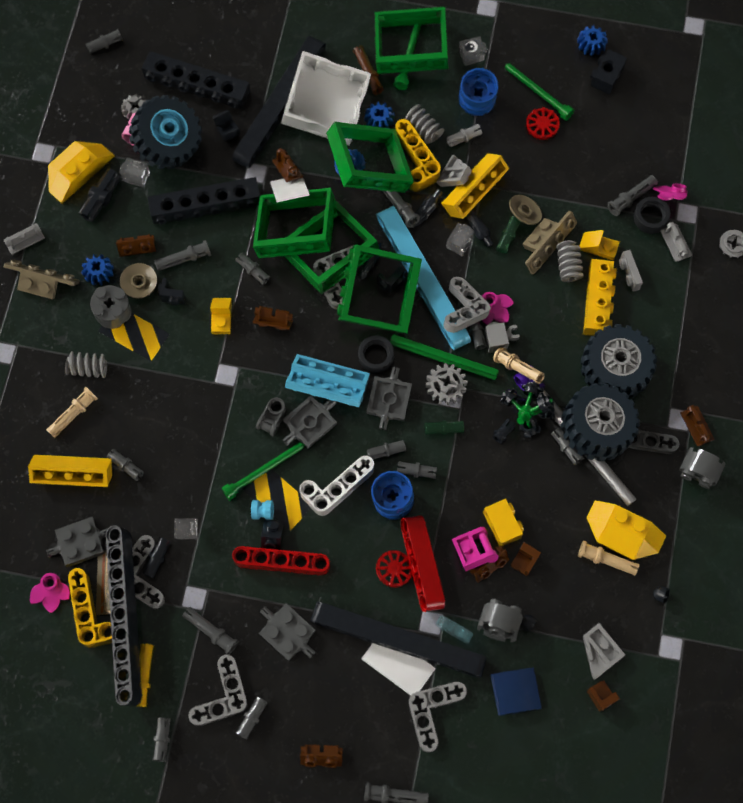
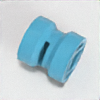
M252 500V519L259 520L262 517L266 520H273V500H266L262 503L259 500Z

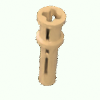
M504 347L498 348L494 353V362L502 363L506 369L515 370L537 384L544 380L545 375L543 372L521 361L518 355L510 354Z
M85 387L84 392L77 399H73L72 405L46 430L56 438L77 415L85 412L86 408L98 398Z
M584 540L578 552L579 558L585 557L593 560L595 564L601 562L634 576L637 574V568H639L638 563L605 552L603 547L599 546L597 548L587 544V541Z

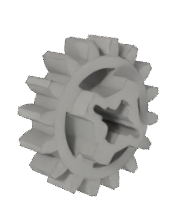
M444 363V368L437 365V371L431 369V375H427V381L429 382L426 383V388H430L427 393L428 395L433 394V401L438 398L439 404L446 401V405H449L451 400L455 404L457 398L462 399V393H466L467 388L465 386H467V381L464 380L466 375H460L461 368L455 370L454 364L450 368L447 366V363Z

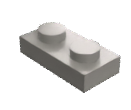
M630 250L623 251L619 264L626 273V283L628 286H631L632 291L640 290L643 281Z

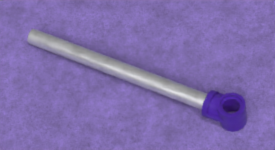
M520 373L514 376L516 384L523 391L522 385L534 382ZM544 383L539 384L540 388L544 389L546 387ZM544 390L543 394L548 396V393ZM554 402V420L561 427L563 411ZM597 458L589 460L627 506L636 500L635 496L605 461H597Z

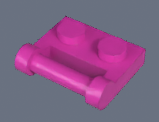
M485 527L476 528L452 539L465 571H469L487 562L493 563L498 560V554L493 550L489 542L488 532ZM475 539H480L485 553L480 555L474 542Z

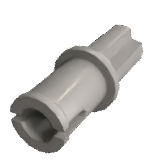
M476 124L465 130L461 129L460 132L446 138L447 144L453 147L462 142L467 143L469 139L482 135V130L474 132L481 127L479 124Z

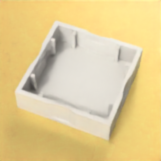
M302 51L281 124L327 138L326 132L334 121L357 124L360 107L366 94L371 73L350 66L339 65L326 58ZM345 138L346 144L350 145L352 139Z

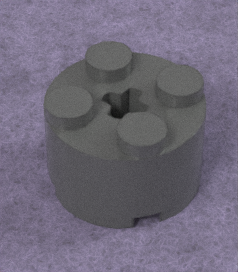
M112 285L98 287L91 297V310L96 320L103 327L109 329L119 328L129 320L132 308L123 289Z
M689 448L679 469L682 472L681 477L688 481L692 479L697 480L699 485L706 489L716 486L726 463L724 461L722 464L719 463L720 458L707 451L698 449L697 452H694V448Z
M491 599L490 603L484 604L477 629L478 631L480 629L484 630L483 634L489 638L503 642L508 638L511 639L510 642H515L523 619L522 610L517 606L509 607L503 605L499 600Z

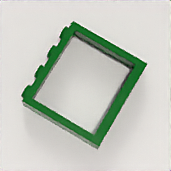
M445 7L375 12L376 66L378 74L448 69ZM416 23L421 25L441 23L442 52L382 57V27L409 26Z
M334 121L326 132L343 187L405 193L413 184L414 180L396 129ZM345 138L385 143L395 174L355 170Z
M332 189L308 190L309 196L277 202L274 194L260 195L253 248L257 257L269 258L330 252L336 202ZM326 205L323 234L266 240L270 211Z
M336 201L334 219L339 216L365 241L361 246L379 249L378 241ZM325 210L312 217L310 221L297 228L288 237L315 234L323 228ZM360 252L357 268L374 255ZM298 255L285 256L321 294L344 278L345 268L349 267L350 264L347 255L318 277Z
M354 245L353 249L350 248L348 259L350 260L349 267H346L344 272V278L347 279L345 286H342L340 297H343L342 304H339L337 308L338 320L406 334L408 332L422 259ZM360 252L410 263L398 325L348 315Z

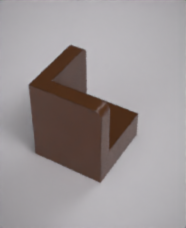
M524 542L511 563V567L528 576L541 552Z
M601 681L586 690L599 712L620 699L616 692L612 694L605 681Z

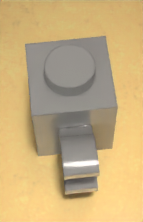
M492 322L485 326L484 335L488 352H496L500 347L508 349V341H517L520 335H513L511 333L517 330V325H511L507 331L504 323Z

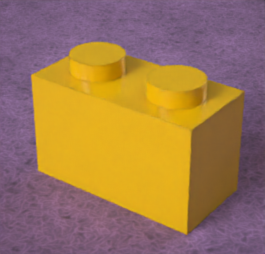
M506 499L484 508L483 514L499 546L502 547L522 537L523 525L520 520H516L514 516L515 509Z

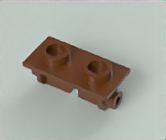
M278 149L277 158L272 159V162L284 180L290 182L303 178L293 160L287 155V151L285 149Z
M154 235L137 236V239H134V237L120 238L116 242L120 257L156 252Z
M263 306L255 308L254 314L256 316L252 323L259 326H272L279 330H289L293 323V314L290 311L276 309L275 315H272L273 308Z
M691 405L687 408L688 410L680 412L697 447L715 440L698 405Z
M495 546L493 550L498 554L496 562H487L469 570L472 575H475L477 583L487 579L492 572L506 565L509 561L506 549L503 550L501 546Z
M305 744V746H301L300 763L307 767H342L343 748L324 745V752H320V745Z

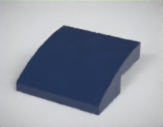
M534 668L491 674L498 716L541 709Z

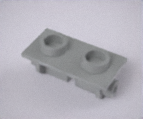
M670 222L667 224V228L660 230L675 262L692 256L677 224Z
M36 223L10 237H6L4 242L11 255L45 239Z

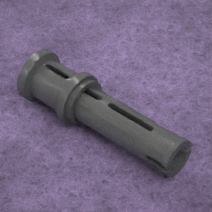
M650 175L627 193H621L616 200L607 203L609 211L614 216H618L623 209L631 207L634 200L657 185V179Z
M383 191L397 209L400 217L404 219L405 225L408 228L415 226L420 221V216L415 214L411 204L405 202L398 192Z
M204 240L201 244L190 245L186 250L154 260L159 272L189 260L197 261V258L206 255L211 256L206 240Z
M192 607L186 609L192 616L184 612L183 618L209 636L212 644L219 645L225 650V654L229 655L233 652L239 640L231 638L225 633L226 630L223 628L218 629L193 610Z
M366 782L364 801L428 803V793L391 789L386 784L377 786Z

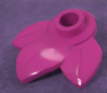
M672 184V187H653L655 191L660 192L658 198L661 200H671L674 198L683 200L687 198V186L683 184Z
M484 293L482 297L485 300H492L493 303L490 304L491 308L488 317L482 321L486 325L491 323L493 319L499 323H507L509 321L507 308L514 303L513 300L505 294Z
M55 573L45 574L41 578L40 583L34 586L30 593V603L42 602L45 609L50 613H53L58 608L60 599L68 600L70 598L68 586L62 583L59 576ZM50 580H54L53 586H48Z

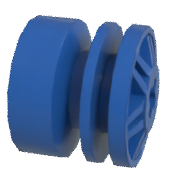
M474 68L463 76L460 84L459 103L465 112L474 116H482L493 109L498 92V80L495 75L489 70Z
M398 471L384 472L374 480L371 486V495L376 511L382 517L389 520H398L405 517L414 505V493L410 480ZM392 495H395V497H396V498H395V499H396L395 501H392V499H391V496H392Z

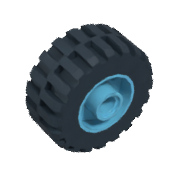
M162 95L161 98L159 96L152 97L151 100L145 101L139 107L130 122L129 134L132 135L129 140L131 144L135 145L133 147L134 152H139V158L142 161L146 159L148 165L152 167L154 164L158 165V169H164L166 166L167 169H174L175 166L183 165L197 151L198 145L201 143L202 137L200 134L202 133V126H198L201 122L199 117H195V110L193 108L189 109L187 107L188 103L178 101L179 98L173 96L172 99L168 95Z

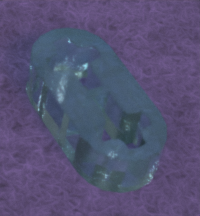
M440 615L435 624L441 630L467 644L473 637L471 631Z

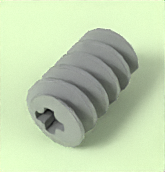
M420 104L415 105L410 109L405 119L412 124L426 144L433 143L445 130L444 128L438 130L440 124H434V118L428 120L430 114H425L426 110L424 108L419 110Z
M571 240L557 244L562 282H573L584 277L583 273H579L583 270V267L578 266L582 264V260L578 259L581 257V253L578 252L580 246L575 245L576 243Z
M71 351L66 359L65 374L69 375L71 372L73 376H76L77 373L79 376H84L86 373L87 377H91L94 374L96 378L100 375L102 378H105L107 374V361L104 358V354H101L100 359H97L96 353L93 354L92 358L89 357V353H86L85 357L82 358L81 352L75 357L74 352Z

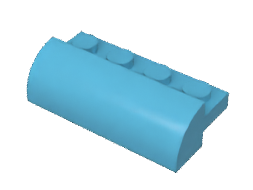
M297 354L292 363L285 388L359 407L365 396L370 373Z

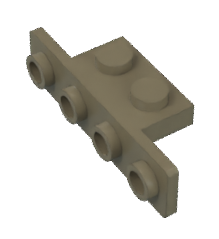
M568 211L559 223L544 218L524 241V249L533 252L525 262L530 274L534 275L541 268L543 263L557 248V244L562 242L575 227L577 221L572 211Z
M18 260L4 263V268L20 272L17 290L49 299L55 298L58 282L75 286L80 282V280L74 279L75 276L59 275L57 271L46 269V271L40 270V267L37 265L29 264L25 266Z

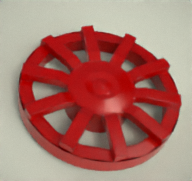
M544 107L534 109L526 120V128L529 134L542 140L555 136L560 126L559 117L556 113ZM529 120L535 121L536 123L529 124ZM535 126L536 129L532 131L530 127ZM549 127H553L556 129L552 132V130ZM537 131L542 132V135L536 134Z
M389 550L383 553L376 563V573L380 581L389 587L405 585L412 576L408 556L396 550ZM392 554L397 555L395 560H393ZM388 555L390 562L384 559V557ZM400 556L404 559L401 562H399ZM381 561L387 564V566H380ZM407 562L408 566L402 567V564ZM380 570H386V573L382 576ZM403 570H409V574L407 575ZM400 574L406 577L405 581L402 582ZM390 576V577H391L390 582H388V581L385 579V577ZM395 577H397L399 583H393Z

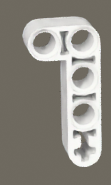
M361 456L324 490H321L311 480L302 482L300 485L302 499L316 514L320 516L329 514L373 474V459L369 456ZM362 465H369V469H367L366 467L362 469ZM349 476H354L356 478V481L353 483H348L346 481V478ZM310 487L314 489V492L311 495H307L304 493V490ZM334 489L342 491L339 496H334L331 492ZM323 501L327 503V506L324 509H320L317 507V504Z

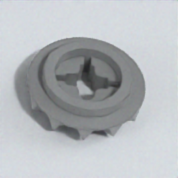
M136 93V95H129L127 99H124L121 108L123 115L130 120L132 114L136 113L139 109H133L132 105L138 104L140 107L147 101L144 95L139 96Z
M738 230L726 231L719 240V248L723 250V254L729 255L730 258H739L743 255V232ZM734 239H736L735 242L737 246L734 249H732V244L730 243H732Z

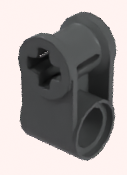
M281 398L270 399L257 421L256 429H262L269 432L270 436H275L286 414L285 403ZM275 405L282 406L278 412L273 411L272 408Z

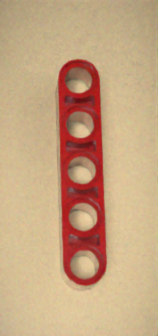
M419 515L402 518L400 522L401 531L421 610L429 612L444 609L445 598L424 517Z
M245 546L235 548L232 553L235 564L240 568L310 575H325L330 570V561L324 554ZM241 553L247 554V558L244 561H238L237 556ZM265 555L267 560L264 563H258L256 561L258 556ZM279 557L287 559L283 565H278L276 561ZM299 559L307 561L303 567H298L296 562ZM318 561L326 562V566L323 569H318L315 565Z

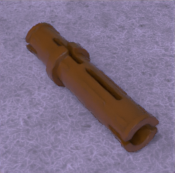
M357 46L353 52L362 70L371 73L369 85L374 95H377V91L380 94L384 89L378 79L379 75L374 71L364 47L359 46V51Z

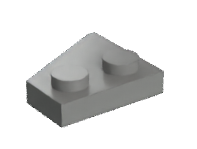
M452 155L436 183L440 187L464 185L468 181L472 170L455 155Z
M600 623L583 635L590 670L594 680L625 656Z

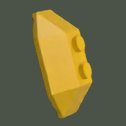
M74 141L48 165L49 193L63 204L115 157L114 154L102 144Z
M594 501L586 518L597 543L631 560L658 554L666 538V535L654 523L616 504Z

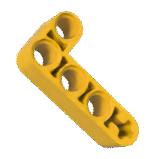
M406 119L398 120L395 124V129L401 146L416 166L411 171L413 180H420L419 182L414 181L409 188L414 192H419L437 182L441 166L412 124Z
M80 568L72 569L69 572L68 581L79 641L88 648L112 643V635L110 637L104 636L105 630L111 628V623L97 624L88 574ZM79 575H81V576L83 577V578H80V585H79V583L76 581V580L78 579V576H79ZM81 594H86V600L79 603L78 597ZM85 613H89V620L86 622H82V615ZM92 632L93 639L85 642V635Z

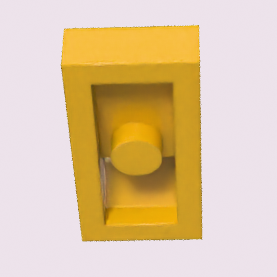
M604 230L583 233L580 251L614 261L619 241L603 237Z
M232 298L212 299L210 306L212 334H231Z

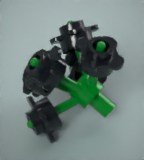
M535 382L522 385L523 393L528 398H522L520 395H517V391L512 388L511 390L507 389L504 391L500 402L503 405L506 404L507 407L512 404L514 405L512 411L518 413L517 423L520 424V430L524 432L525 438H531L532 435L542 431L541 426L537 424V419L531 418L532 416L539 415L543 419L548 417L551 420L555 417L553 399L549 395L545 396L543 394L544 389L540 388V385ZM532 398H538V405L532 408L530 406L533 403Z

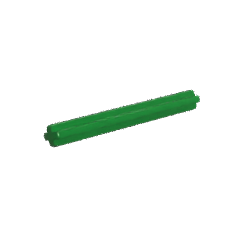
M397 335L391 337L390 342L392 346L447 363L448 365L454 364V367L492 380H496L498 376V369Z

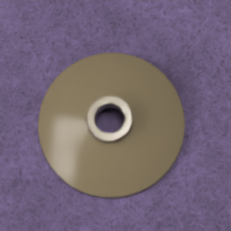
M515 195L510 199L509 206L511 212L521 222L535 225L541 221V209L531 198L524 195Z
M132 264L122 272L120 286L126 295L132 298H144L155 290L157 275L154 269L147 264ZM139 281L143 282L141 285H136Z

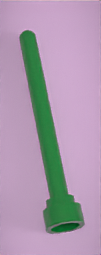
M416 23L413 27L406 55L414 53L421 28L419 23ZM401 72L395 78V88L400 90L408 88V72Z
M511 64L505 65V69L556 108L560 117L565 121L573 115L575 109L570 105H562Z
M301 442L297 443L237 483L226 484L221 488L229 501L232 500L240 489L304 448V444Z

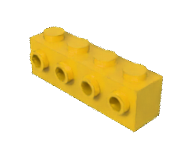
M487 153L473 168L468 181L464 185H458L441 204L450 217L464 219L510 168L501 155Z
M592 259L590 262L583 335L594 336L595 332L599 329L603 331L605 326L610 325L612 327V320H609L610 314L613 313L614 309L611 296L614 297L615 285H612V282L616 278L617 268H614V261Z
M34 455L28 465L29 483L108 487L112 478V459Z

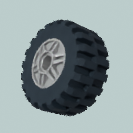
M615 324L614 328L609 325L605 326L603 331L599 329L595 332L594 336L590 337L583 351L581 373L583 376H586L584 381L587 385L597 383L601 386L604 383L608 384L610 388L615 386L619 388L618 391L621 393L625 392L628 395L627 398L629 396L632 398L637 396L639 392H643L655 373L657 355L653 354L655 351L654 345H649L650 339L647 336L643 337L641 335L642 331L638 329L634 331L632 326L626 325L624 328L621 324Z
M597 383L591 384L590 387L585 386L573 395L565 407L561 417L563 421L561 423V430L565 431L563 436L566 441H570L569 446L571 449L575 448L578 450L577 454L580 456L584 454L589 460L597 458V461H604L606 458L607 460H612L616 456H620L639 432L638 427L640 426V419L637 418L639 416L638 409H634L635 403L633 400H629L625 392L621 393L618 391L619 388L615 386L610 388L608 384L604 383L601 386Z

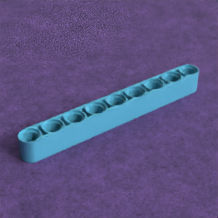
M391 206L377 213V219L396 253L422 259L416 288L450 347L456 350L470 343L471 338L466 328L455 333L444 329L445 317L454 312L455 309L396 208ZM402 262L407 272H409L410 263Z

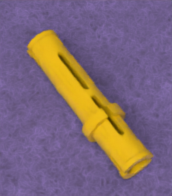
M140 644L142 700L136 707L147 706V693L151 685L149 684V676L154 647L152 644Z

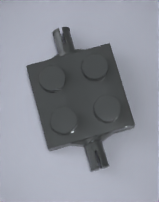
M392 367L390 377L381 378L374 376L367 414L381 418L380 430L382 428L387 430L389 420H405L412 384L398 379L400 369L397 367L396 372L395 367Z
M312 395L283 419V423L291 432L283 439V442L288 446L297 439L308 449L337 425V422L329 413V410L337 404L336 401L329 400L323 405L317 402Z
M90 517L56 529L57 547L46 550L47 555L50 558L61 554L67 568L103 555L102 538L106 537V532L109 528L99 531L94 518Z
M287 603L274 614L266 606L263 609L267 613L263 610L260 611L268 619V622L259 634L288 661L301 650L309 658L312 655L307 650L313 655L316 653L307 645L309 638L316 630Z

